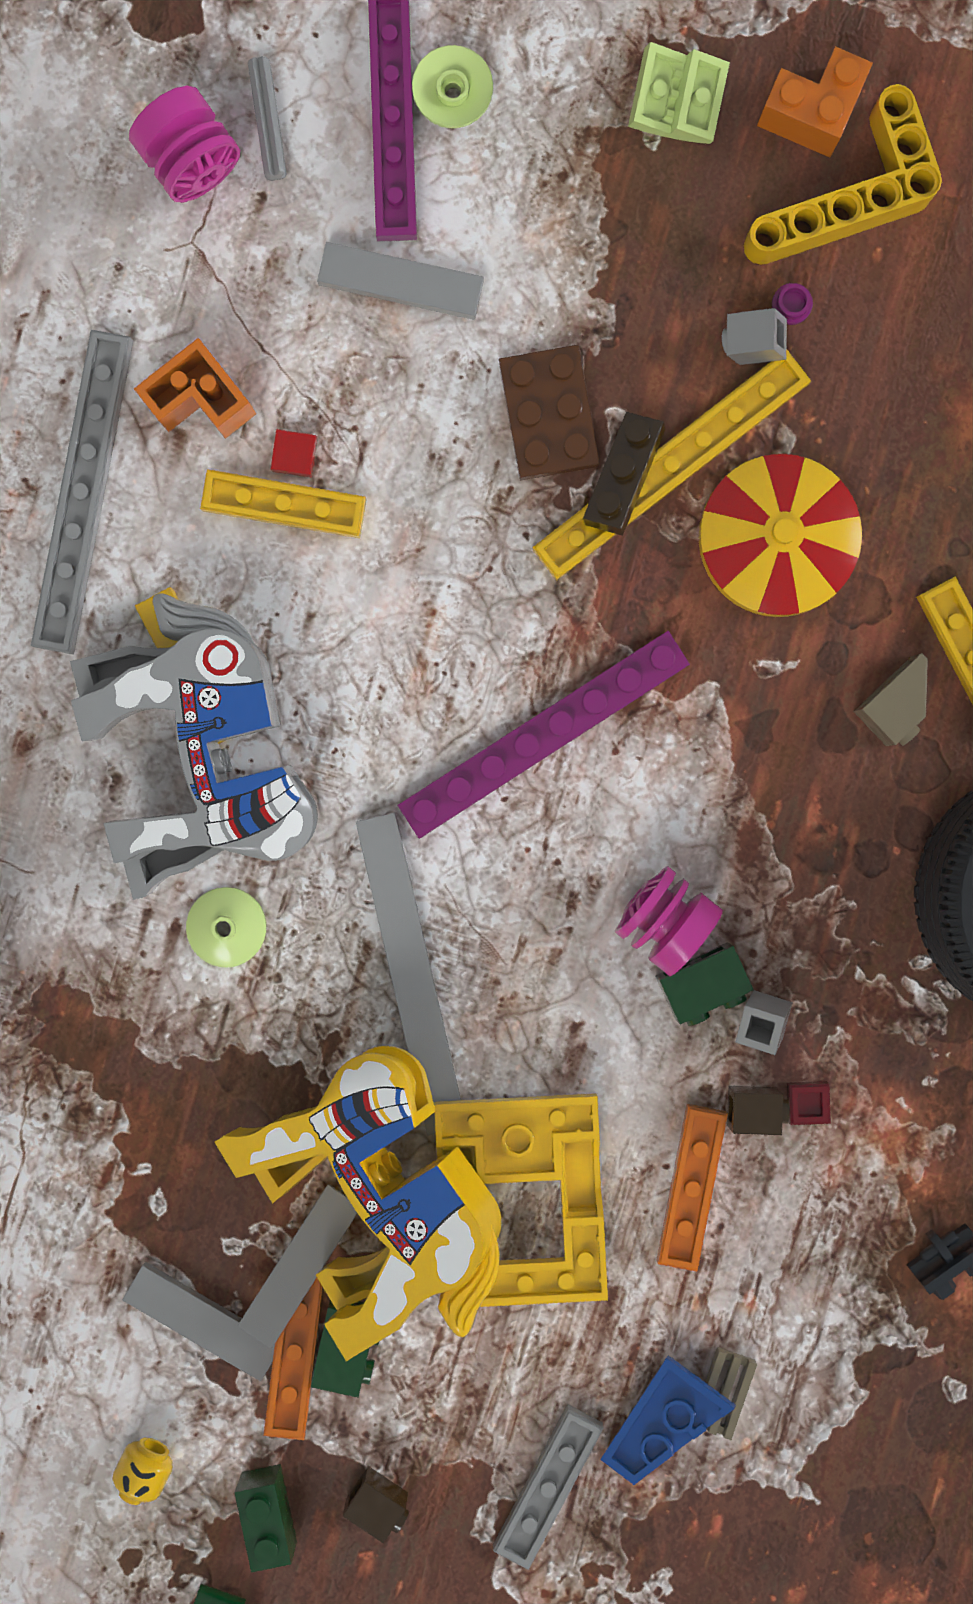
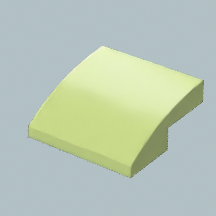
M650 42L644 48L628 127L682 141L712 143L730 62L695 49L688 55Z

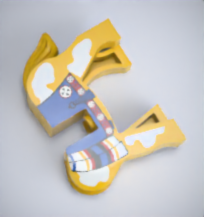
M393 1046L373 1047L343 1064L336 1072L318 1106L284 1115L267 1126L259 1128L239 1127L215 1141L216 1146L235 1177L238 1178L254 1173L272 1204L288 1193L328 1158L348 1200L369 1229L386 1245L382 1250L362 1257H337L316 1274V1277L337 1310L324 1325L346 1361L399 1330L420 1303L438 1293H441L438 1309L447 1325L455 1335L460 1338L465 1337L471 1330L479 1307L495 1283L499 1267L497 1239L501 1229L500 1209L495 1198L458 1147L454 1148L404 1179L401 1174L402 1166L398 1158L385 1148L388 1144L414 1129L436 1111L423 1066L412 1054ZM367 1298L364 1304L351 1306V1304Z

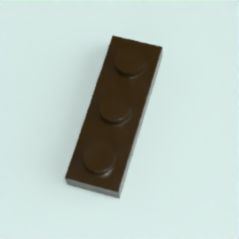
M629 412L625 413L583 516L586 526L623 536L666 430L664 421Z

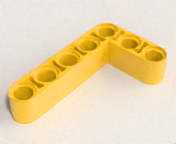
M900 84L885 88L869 117L870 127L886 174L757 218L751 225L743 245L744 253L751 262L759 265L768 264L916 214L927 207L940 189L942 179L915 96L909 88ZM884 107H894L900 116H891ZM897 145H907L913 155L903 154ZM910 182L920 183L924 187L926 194L915 192ZM872 195L882 196L886 200L888 207L876 205L872 200ZM833 209H844L849 214L850 219L841 220L837 218ZM794 222H806L811 227L812 232H800L795 227ZM767 234L772 238L774 245L762 246L758 243L756 235Z

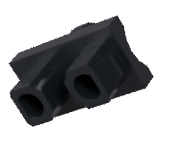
M966 1223L954 1231H949L941 1238L933 1229L926 1232L925 1235L931 1245L919 1252V1256L906 1264L928 1294L934 1293L941 1300L955 1292L956 1284L952 1280L964 1270L970 1277L973 1276V1232Z

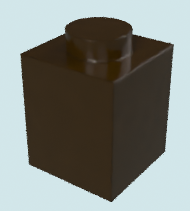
M728 1085L727 1126L733 1134L782 1135V1124H788L789 1121L788 1099H783L784 1095L776 1087Z
M368 1466L346 1498L343 1517L384 1543L391 1531L395 1533L400 1531L409 1515V1510L406 1509L408 1492Z

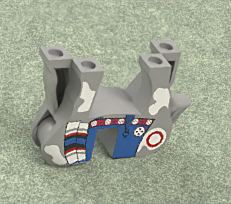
M163 593L156 594L152 602L159 629L168 639L178 641L174 646L169 648L128 646L70 661L79 698L71 700L81 741L102 739L119 722L141 711L150 709L175 711L179 756L187 785L197 806V811L114 820L103 823L114 864L123 862L133 900L148 896L169 876L187 872L224 850L267 861L290 857L310 841L318 821L316 802L291 765L228 780L227 773L232 772L230 757L226 748L220 749L218 742L281 726L269 663L264 653L252 640L248 631L230 615L213 607L186 603Z

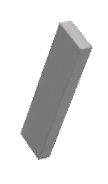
M326 242L317 282L319 286L475 320L484 277Z
M329 1184L326 1186L239 1322L238 1328L269 1349L273 1348L316 1280V1274L325 1266L356 1217L357 1212L346 1195Z
M147 1262L142 1265L122 1301L260 1382L273 1362L275 1344L272 1349H269L238 1328L241 1317Z
M567 1404L493 1544V1551L529 1570L604 1429L603 1422Z

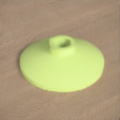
M457 45L439 47L429 52L416 67L412 80L413 98L421 114L435 125L445 128L465 127L477 121L490 105L493 95L491 71L483 58L469 48ZM451 88H455L460 91V95L456 98H449L446 92Z
M221 887L206 892L196 900L187 916L186 934L191 948L202 960L214 966L234 967L247 962L260 950L266 936V918L260 904L250 894L237 888ZM220 921H226L230 924L231 932L228 936H222L218 933L217 925Z

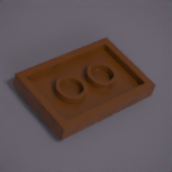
M578 344L499 358V368L520 481L599 467L598 452Z

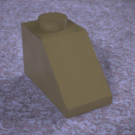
M922 653L910 657L853 711L885 746L897 745L898 743L904 746L921 730L917 725L926 717L928 659Z

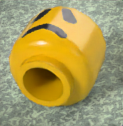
M147 1437L140 1439V1441L131 1442L125 1447L112 1477L113 1483L120 1491L119 1496L123 1501L132 1505H139L141 1502H152L161 1495L173 1468L168 1448L160 1441Z

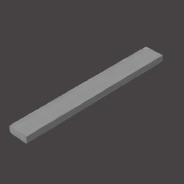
M92 329L90 331L31 646L35 648L74 655L133 346V340L128 336Z
M396 813L356 821L408 1052L423 1066L433 1102L461 1100ZM433 1113L424 1120L427 1136L436 1134L435 1113Z

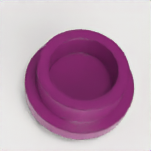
M788 283L781 286L772 299V308H775L787 319V325H796L803 322L809 316L813 307V299L807 288L797 283Z

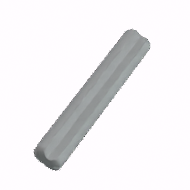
M255 57L248 61V69L263 170L267 180H281L286 177L287 173L271 65L267 57Z

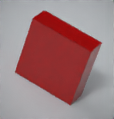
M276 429L271 471L312 478L317 436Z

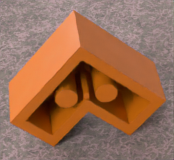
M835 46L819 84L781 68L757 126L830 158L843 134L873 62Z
M199 338L134 388L168 432L201 408L226 439L256 415L250 402Z

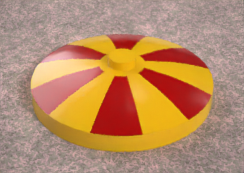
M791 454L761 456L747 461L732 470L710 495L704 507L699 525L700 555L713 584L727 599L737 606L755 614L771 617H787L805 613L833 597L850 578L858 561L862 542V526L858 508L853 496L844 483L832 471L816 461Z

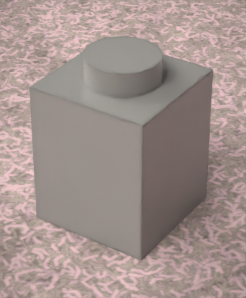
M775 308L727 314V328H724L722 332V346L725 353L739 365L786 360L787 319Z
M754 990L745 1005L735 1043L776 1055L783 1040L793 1002Z

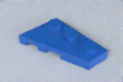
M668 1355L600 1460L635 1485L672 1457L675 1452L688 1442L705 1432L713 1423L734 1410L736 1404Z

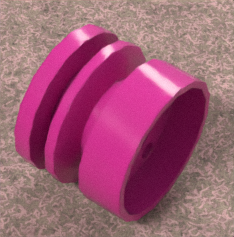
M188 85L174 88L152 101L136 117L129 130V141L148 167L155 168L154 175L161 185L164 186L170 198L174 202L180 203L195 200L220 184L237 164L241 151L234 139L228 136L229 133L223 124L215 121L216 115L197 88Z
M666 866L655 877L647 880L632 897L624 909L622 919L616 927L615 933L624 939L638 927L639 930L635 934L631 946L638 949L652 938L655 944L649 954V960L667 975L672 976L690 960L705 942L721 918L723 910L703 893L694 896L687 903L683 902L682 898L687 891L689 883L683 878L671 890H668L676 872L669 866Z

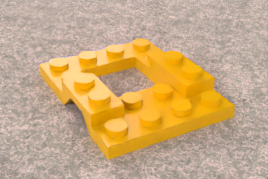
M597 1094L434 1102L436 1110L434 1113L437 1159L458 1147L484 1184L560 1180L564 1257L499 1260L495 1283L480 1307L608 1300L604 1214L600 1179V1135Z

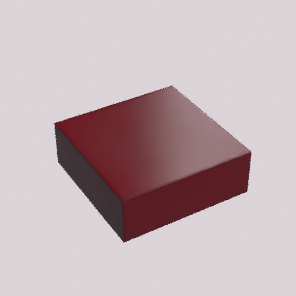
M827 1081L787 1083V1099L789 1101L788 1123L790 1125L831 1124L830 1087Z

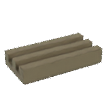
M717 1347L705 1382L715 1389L724 1361H731L720 1391L727 1399H729L740 1365L744 1366L732 1402L736 1404L735 1409L727 1414L724 1424L720 1423L721 1417L707 1428L708 1433L714 1435L719 1433L723 1435V1438L732 1440L757 1363L755 1359Z

